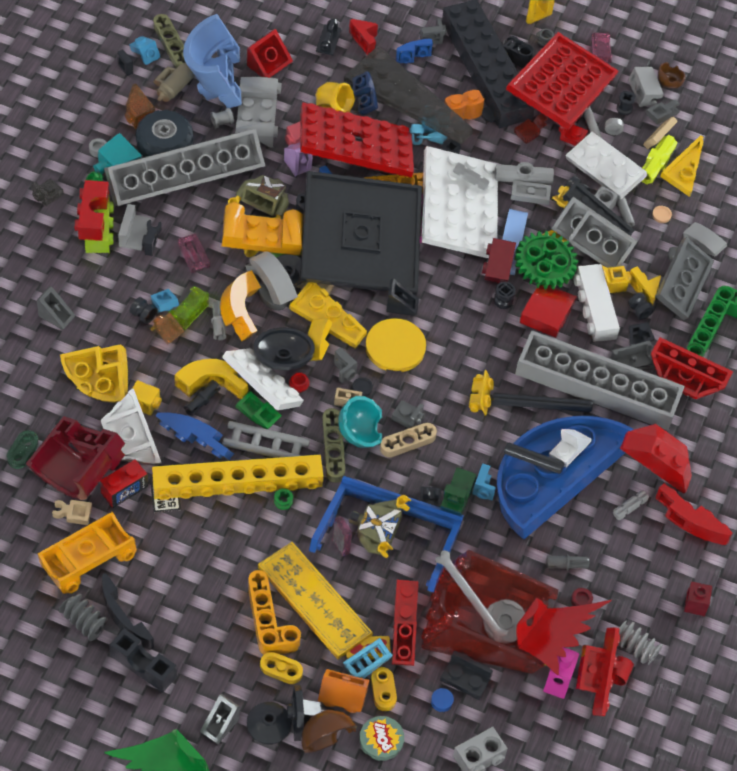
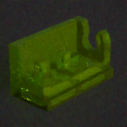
M196 286L191 288L192 291L175 310L171 309L168 312L167 320L184 331L209 305V293Z

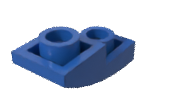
M432 39L416 40L398 47L395 62L414 63V57L431 56Z

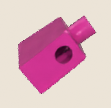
M562 647L566 652V657L557 656L559 675L557 676L550 669L543 692L564 699L579 653ZM555 678L562 679V683L555 682Z

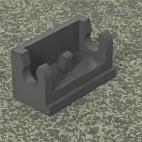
M650 341L612 351L610 358L612 360L642 371L654 369L650 352L652 348Z

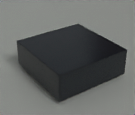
M123 49L118 51V66L127 76L133 74V60Z

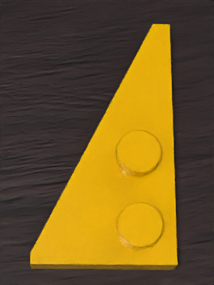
M701 135L667 166L660 176L689 197L693 190L704 137Z

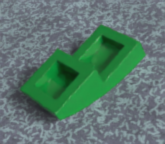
M251 391L235 406L251 421L264 429H269L282 416L268 402L264 404Z

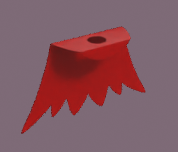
M536 598L516 625L518 648L542 661L558 676L559 662L557 656L566 657V652L562 647L579 646L578 640L573 635L591 629L588 625L581 622L595 617V615L588 613L601 608L612 600L580 606L547 608L540 599ZM533 616V623L531 626H528L526 621Z

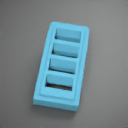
M379 638L344 661L343 665L349 675L364 679L388 661L392 654ZM377 647H378V649L380 650V652L383 654V656H382L381 658L378 656V654H377V653L375 652V650H374V649L377 648ZM369 653H371L373 658L376 660L375 662L372 663V661L369 659V657L367 656ZM362 658L368 665L366 668L360 662ZM355 664L360 669V672L358 673L353 668V665Z

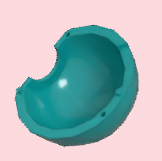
M355 396L349 399L343 405L338 418L339 430L345 440L359 448H370L382 442V433H378L377 425L382 418V409L373 400L365 396Z

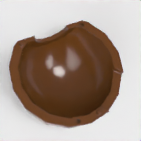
M325 710L313 715L306 722L302 732L301 744L304 752H316L338 742L337 732L339 730L346 729L348 733L356 732V724L351 717L340 711Z

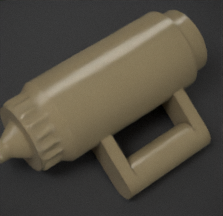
M186 63L180 64L176 69L167 66L154 79V84L159 86L157 90L158 101H170L194 78V74Z

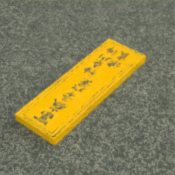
M293 542L258 564V569L267 574L271 584L337 660L372 636L373 632Z

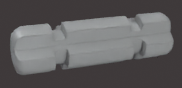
M457 163L453 170L454 173L459 176L461 174L462 178L473 185L477 184L478 188L482 190L487 188L489 180L484 177L481 178V175L470 168H464L465 165Z
M644 490L639 491L636 494L637 496H632L622 503V506L615 508L613 516L617 520L623 519L625 514H630L640 507V504L642 505L647 502L648 494Z

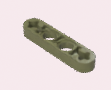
M165 14L156 15L153 19L154 30L174 67L177 68L180 64L186 63L183 56L184 44L170 18ZM171 34L173 37L165 38L164 35ZM172 47H179L180 50H179V51H172L171 48H172Z
M329 408L324 411L322 420L327 479L337 483L342 481L343 476H345L343 435L338 425L340 412L335 408ZM329 416H333L334 426H330L331 422ZM329 433H336L339 437L336 440H331L327 435ZM336 450L340 453V456L333 458L329 455V452ZM336 464L338 472L337 475H335L333 472V467Z

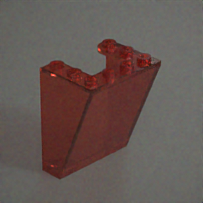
M467 550L462 555H459L452 562L486 609L494 602L506 599L519 604L526 613L536 598L540 599L547 608H549V599H557L559 589L471 550ZM443 569L436 588L430 597L432 603L431 608L426 614V620L428 621L426 628L422 632L421 638L423 642L421 648L447 655H452L453 651L463 652L478 662L530 674L544 667L542 661L518 648L517 640L513 643L503 644L491 639L485 631L483 618L447 569ZM533 616L527 620L528 626L532 625Z

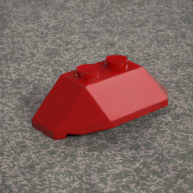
M659 337L651 352L657 376L685 386L683 394L696 400L725 389L733 374L732 370Z
M657 424L626 432L620 449L683 494L686 493L692 477L687 446Z

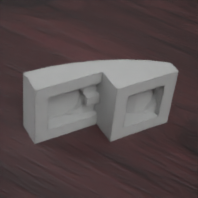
M694 222L683 232L684 238L687 237L690 241L699 244V248L703 252L714 257L727 247V243L721 237L699 223Z

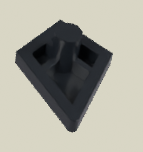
M648 322L629 326V346L646 341H654L655 337Z

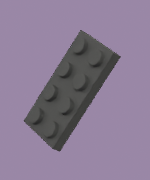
M687 237L682 239L655 297L682 320L688 319L714 260Z

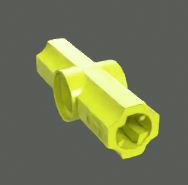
M664 136L656 148L651 149L646 163L642 167L647 172V177L641 182L645 184L653 183L660 171L666 168L670 156L678 143L673 136Z

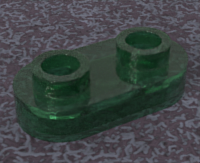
M26 430L18 435L7 452V462L10 467L21 469L26 466V463L39 445L38 436L35 432Z

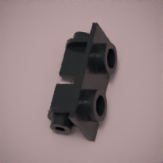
M336 19L329 20L327 25L324 24L316 52L334 55L342 28L338 27Z

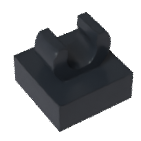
M421 486L420 501L441 508L442 488Z

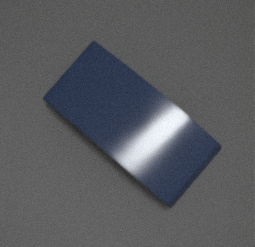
M367 71L353 77V92L358 98V112L361 115H365L378 109L376 91L370 73Z

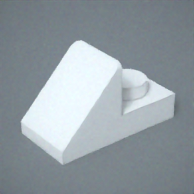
M562 429V440L549 453V457L564 462V467L567 468L589 445L591 438L576 430Z

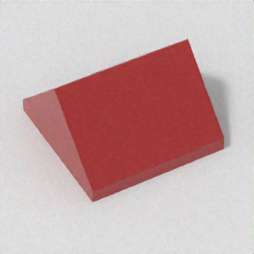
M273 29L247 48V66L260 77L270 78L293 62L276 29Z

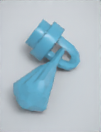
M411 124V128H409V132L412 133V144L420 145L423 139L443 144L447 140V134L443 130L423 136L424 128H422V124ZM414 134H419V136H416L419 139L418 142H415Z

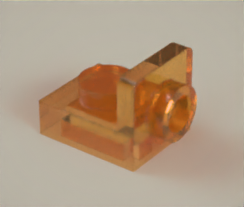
M168 313L166 316L159 315L152 321L154 325L150 328L151 331L156 329L167 345L185 332L171 313Z

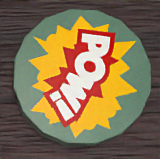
M377 716L369 719L363 725L360 731V745L366 755L368 754L375 760L386 761L394 758L401 751L404 745V732L396 720L387 716Z

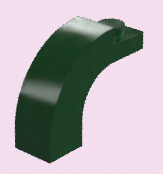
M456 467L451 484H447L445 487L444 498L441 504L442 509L462 515L474 487L476 473Z

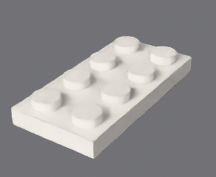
M594 132L587 135L566 154V159L601 186L619 194L618 199L620 200L647 177V172Z
M252 349L226 351L222 358L276 410L300 407L304 400L299 396V393L288 386L283 377L259 362Z

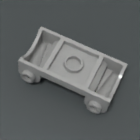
M241 77L242 105L238 106L235 133L256 129L259 142L268 147H273L274 137L277 138L278 126H275L277 94H281L282 83H278V79Z

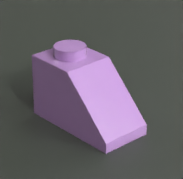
M300 142L284 148V161L294 176L312 170V155L300 152Z

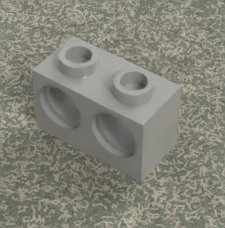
M491 727L456 746L453 757L462 771H485L492 764L497 766L505 760L508 748L494 727ZM491 746L495 748L496 751L490 752L486 749V747ZM467 757H474L477 761L470 762L467 760Z

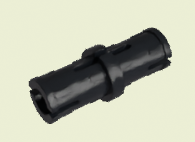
M211 380L201 391L198 390L195 393V397L183 407L185 412L193 416L203 405L206 406L210 399L221 390V387H218L219 384Z

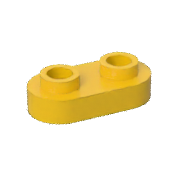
M268 652L261 657L260 669L265 675L288 684H296L302 679L303 667L299 662L275 652ZM273 664L275 667L269 668L267 665ZM289 672H294L295 675H294V676H289L288 673H289Z
M379 667L371 675L374 704L381 711H390L395 707L397 701L394 677L388 668ZM384 675L386 678L380 679L379 676ZM387 695L389 699L385 700L382 696Z

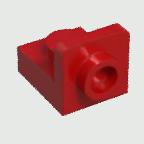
M574 124L569 130L562 126L559 127L561 132L560 140L574 146L580 143L588 134V130Z

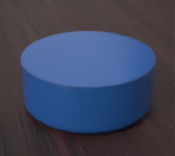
M440 688L433 692L431 705L436 711L446 712L453 705L454 697L449 690Z

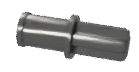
M566 554V556L547 555L546 557L547 569H566V571H569V568L587 569L590 564L588 557L569 556V554Z

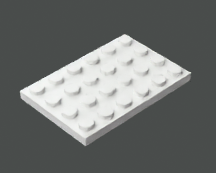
M426 146L423 168L422 243L489 258V255H486L488 243L492 244L493 238L497 239L498 181H496V163ZM457 163L465 165L464 168H470L481 175V178L484 177L489 180L487 188L482 190L478 188L477 184L473 185L462 178L461 174L459 176L454 173L453 170Z

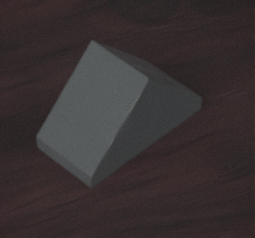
M49 286L37 299L39 317L61 330L65 329L76 316L52 286Z
M220 694L200 732L219 744L238 722L240 706L223 694Z

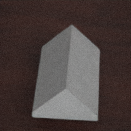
M572 197L551 228L566 238L570 244L607 268L621 266L638 242L575 197Z

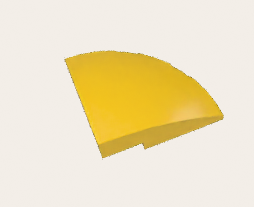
M121 344L106 348L97 346L60 354L61 363L67 377L72 380L77 386L76 388L82 393L103 402H120L127 395L126 349Z

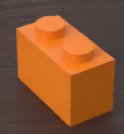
M326 669L317 701L322 702L328 707H342L347 712H361L370 680Z

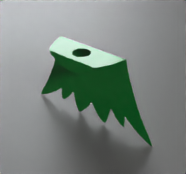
M177 729L142 744L104 752L116 758L132 760V762L125 766L126 769H142L141 771H209L205 759Z

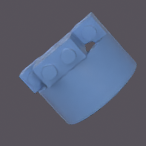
M215 14L200 22L191 31L184 45L183 56L186 64L199 81L197 84L199 93L203 94L206 100L219 97V100L227 108L242 105L241 89L234 82L233 67L234 63L240 62V47L218 14ZM217 51L218 57L212 58V55Z

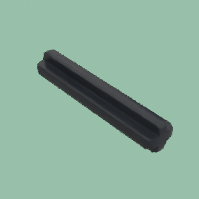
M510 442L505 446L504 453L506 455L561 474L564 469V462Z

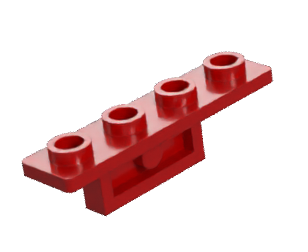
M616 627L606 628L603 648L583 645L576 689L596 693L592 712L594 716H605L610 705L608 698L613 686L612 673L617 662V657L615 656L616 649L620 643V629Z

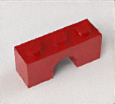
M85 180L84 188H80L79 197L82 202L78 203L77 206L79 219H75V231H78L79 239L103 241L104 213H97L94 210L107 209L109 182Z

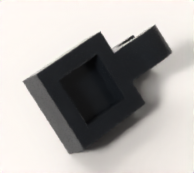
M151 220L147 221L148 234L144 235L142 239L145 255L153 256L158 241V234L162 230L161 222L158 223V226L152 227Z

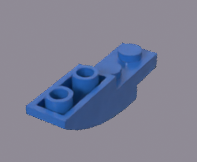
M168 412L156 414V417L161 420L159 424L168 431L170 428L175 430V436L181 441L185 442L188 440L192 444L194 441H197L203 447H206L208 444L213 448L211 453L220 459L224 456L230 460L233 456V452L219 443L223 435L210 425L182 414Z

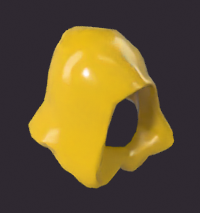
M327 82L321 85L315 94L317 106L333 108L336 111L350 112L355 102L354 92L350 85L345 82L340 84Z

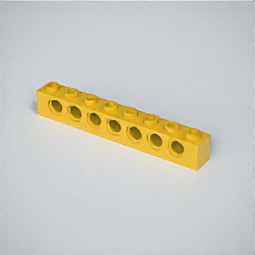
M321 455L152 467L154 499L160 500L178 497L187 499L192 496L210 497L220 494L232 495L234 493L252 494L260 491L274 492L283 488L293 491L301 488L316 489L323 487Z

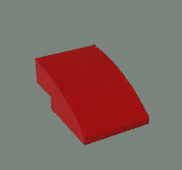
M541 284L539 288L535 289L521 314L520 323L556 338L561 327L563 328L577 300V296L558 288L553 290L550 285L545 290Z

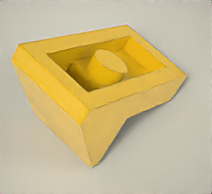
M638 266L630 270L631 286L637 293L644 292L648 298L647 301L653 305L661 275L648 280L645 273L641 272Z

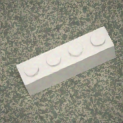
M602 265L578 266L577 274L574 275V284L578 286V298L583 303V316L588 321V334L592 335L593 342L616 340L620 327Z

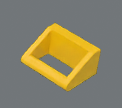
M530 0L526 23L532 24L552 15L555 0Z

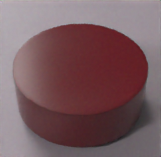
M578 588L572 593V606L592 604L593 595L588 589Z

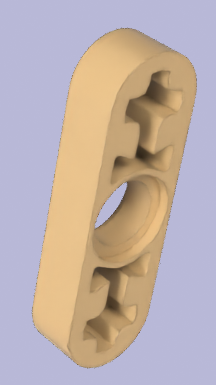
M423 423L384 437L380 445V452L385 457H394L431 444L436 439L437 429L431 423ZM424 431L431 433V435L424 434ZM407 436L412 437L414 442L407 444L403 441V438ZM389 444L390 446H393V449L386 447V445Z

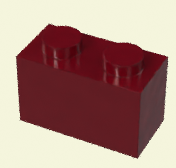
M493 238L492 244L488 243L486 255H489V260L484 262L482 273L485 274V280L498 283L508 282L516 242Z

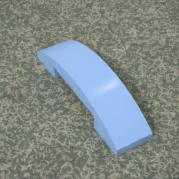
M509 209L502 240L516 242V251L519 242L523 239L528 213ZM515 251L510 270V275H515L516 271L515 264L517 261L514 260V257L516 255Z

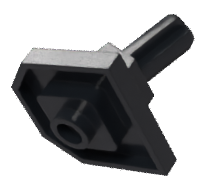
M294 685L291 704H287V717L292 720L294 741H301L304 723L313 715L325 710L335 711V709L320 707V702L303 700L301 685Z

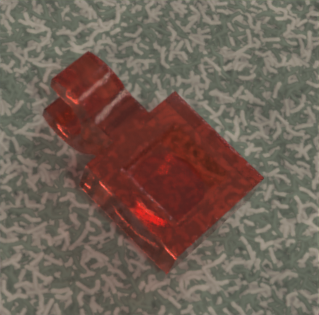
M542 113L533 122L527 119L514 128V133L527 144L540 136V129L546 126L544 121L547 120V117Z

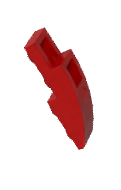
M665 483L659 487L655 498L668 509L665 515L666 518L681 529L706 541L722 545L729 543L733 532L730 531L726 524L721 523L715 518L711 511L706 510L702 505L695 510L691 503L682 499L675 489Z
M396 581L392 664L414 666L419 581Z

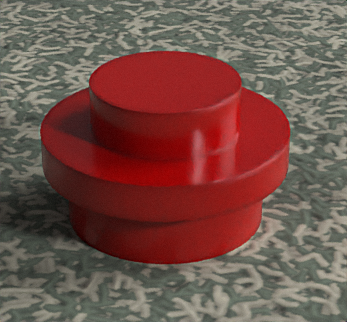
M295 373L289 380V386L297 392H304L309 387V379L304 373Z

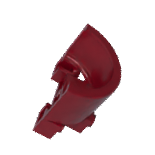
M63 416L26 465L42 480L61 493L74 499L85 500L108 470L113 471L125 456L121 449L126 443L116 432L106 429L100 432L81 426L77 420ZM73 444L79 452H76L68 445Z

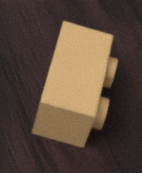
M337 388L334 405L343 407L349 399L355 396H362V392Z

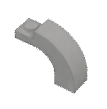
M265 251L249 259L250 263L245 265L247 272L252 270L254 274H257L263 280L273 304L282 305L298 297L289 275L273 254Z

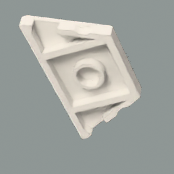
M131 389L113 407V410L101 419L103 429L118 433L126 443L121 449L125 454L121 461L131 462L136 459L138 463L160 465L162 462L134 389Z

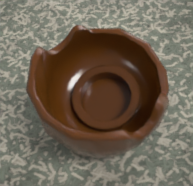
M665 62L659 66L657 77L662 86L676 89L684 84L685 73L677 65L670 67L669 62Z

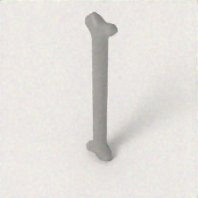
M443 550L441 556L436 557L435 562L442 564L493 632L494 641L501 642L502 638L508 635V630L498 626L452 563L450 553Z

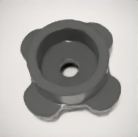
M542 29L537 32L538 44L540 46L546 45L554 37L553 31Z

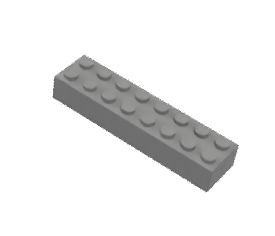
M250 129L106 167L104 170L109 182L114 206H119L264 167L265 162L256 129Z
M531 331L518 360L515 375L583 400H591L594 404L651 425L657 424L665 430H669L685 387L535 331Z

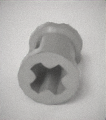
M226 108L225 111L218 113L211 112V121L215 129L227 123L230 125L234 124L230 108Z

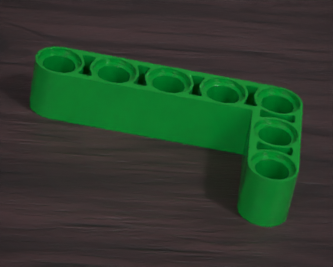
M729 286L718 288L691 338L687 350L704 357L726 314L737 318L736 289Z

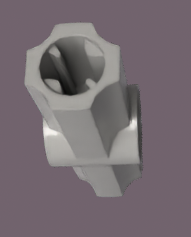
M521 162L517 166L496 164V181L513 182V180L537 184H553V168L533 167L528 162Z

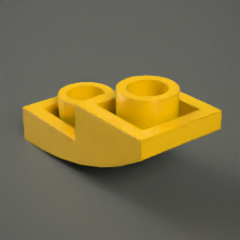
M328 318L313 319L308 336L312 339L315 350L314 356L310 361L322 360L329 346L325 338L333 323Z

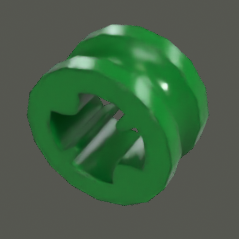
M285 488L277 490L274 495L275 506L280 510L289 509L293 504L292 492ZM284 496L285 499L287 498V502L280 501V497Z

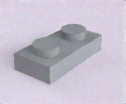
M513 180L511 200L549 205L551 185Z

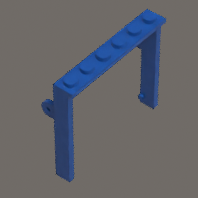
M343 476L339 488L311 539L309 551L315 553L316 550L321 549L322 545L320 542L328 527L333 526L338 508L345 495L375 504L395 500L400 494ZM410 498L411 501L405 503L410 507L409 510L405 511L401 508L402 513L451 529L443 550L450 553L459 534L464 515ZM436 564L430 581L427 580V591L434 592L444 569L442 564Z

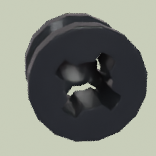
M448 139L443 142L442 150L460 154L461 145L457 140Z

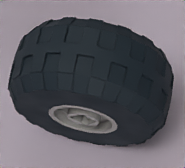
M157 110L146 115L140 120L136 128V144L139 153L143 157H148L193 145V130L188 119L175 111Z

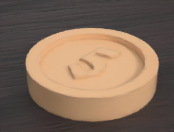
M657 206L654 208L652 216L659 223H667L671 219L672 212L666 206Z

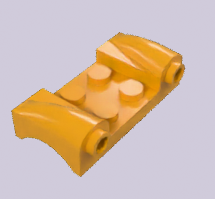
M236 202L225 206L221 247L300 256L303 237V214L292 209L284 213L283 219L244 215V206Z
M111 512L39 552L38 558L40 565L61 592L67 594L77 591L81 584L80 576L114 556L120 562L130 561L135 556L137 549L135 539L124 531L114 513Z

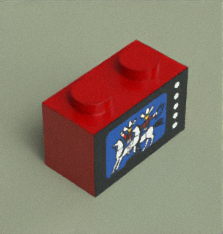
M134 459L101 479V494L111 507L114 508L147 488L148 474L137 460Z

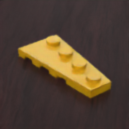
M308 282L297 295L298 297L289 305L291 311L311 323L313 319L328 318L333 323L328 333L355 349L367 335V330L352 315L347 314L342 309V306L335 302L329 296V293L317 283Z

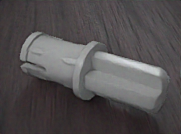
M215 301L212 304L213 318L211 323L213 324V338L215 340L226 339L225 323L220 310L221 301Z

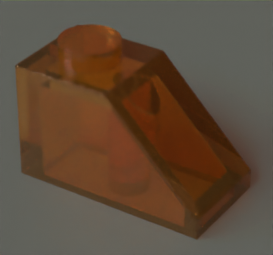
M133 84L126 103L125 118L136 129L140 120L146 115L153 113L155 107L138 85Z

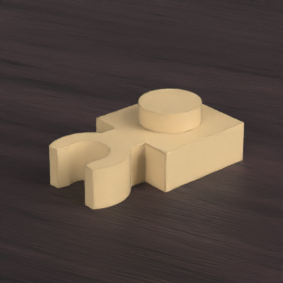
M71 500L70 505H66L63 501H55V507L61 508V510H53L54 518L60 519L65 516L68 523L89 524L92 510L91 502Z

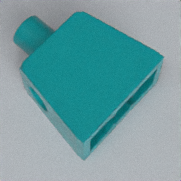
M119 133L98 150L99 163L95 164L93 168L96 173L103 174L106 167L141 159L142 155Z

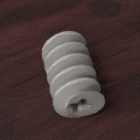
M626 620L619 627L620 647L627 646L626 651L628 653L634 651V658L642 656L640 661L642 664L648 662V665L651 664L659 654L663 644L660 643L655 647V638L647 641L649 633L641 636L642 628L639 627L634 631L635 623L632 622L627 625Z

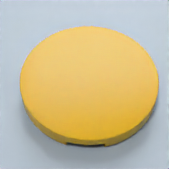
M393 318L378 322L370 329L366 338V352L369 359L377 367L385 371L387 369L401 372L409 371L419 365L426 351V339L422 331L415 324L403 319Z

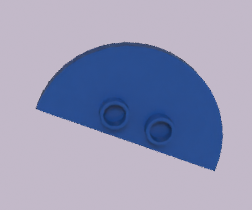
M572 416L545 422L519 437L513 444L548 457L549 453L562 440V429L576 430L591 438V442L567 468L564 467L561 474L512 456L504 455L497 474V491L501 512L509 526L522 539L527 538L625 454L620 447L626 432L634 429L611 419L594 416Z

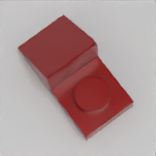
M351 19L349 33L367 56L373 55L376 45L374 37L377 36L378 24Z

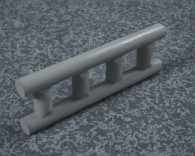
M229 421L228 429H232L233 433L231 439H223L222 445L264 456L280 458L301 456L299 455L301 447H309L310 439ZM241 432L253 434L251 444L239 441ZM261 437L274 439L271 448L259 446ZM282 441L294 444L291 453L279 451Z

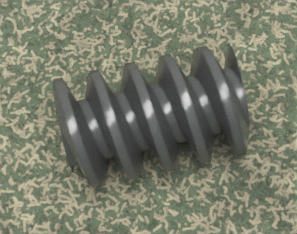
M82 594L69 597L61 604L59 612L66 619H70V623L76 625V629L82 631L84 636H88L89 641L96 640L103 632L107 618L104 616L98 619L101 614L100 611L92 614L95 607L90 605L86 608L89 601L87 599L81 601Z

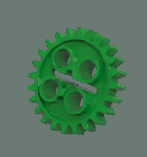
M538 231L536 236L530 233L529 237L525 236L523 241L519 242L514 260L517 261L515 267H520L518 273H524L523 279L529 278L530 285L536 282L537 288L542 284L545 290L548 285L554 290L556 285L561 288L563 283L568 284L569 280L573 278L577 270L578 260L575 259L577 253H572L574 247H568L569 241H562L563 236L556 238L555 232L552 236H549L548 231L544 235Z

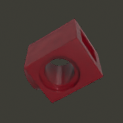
M691 581L686 592L684 612L705 616L710 606L712 586Z

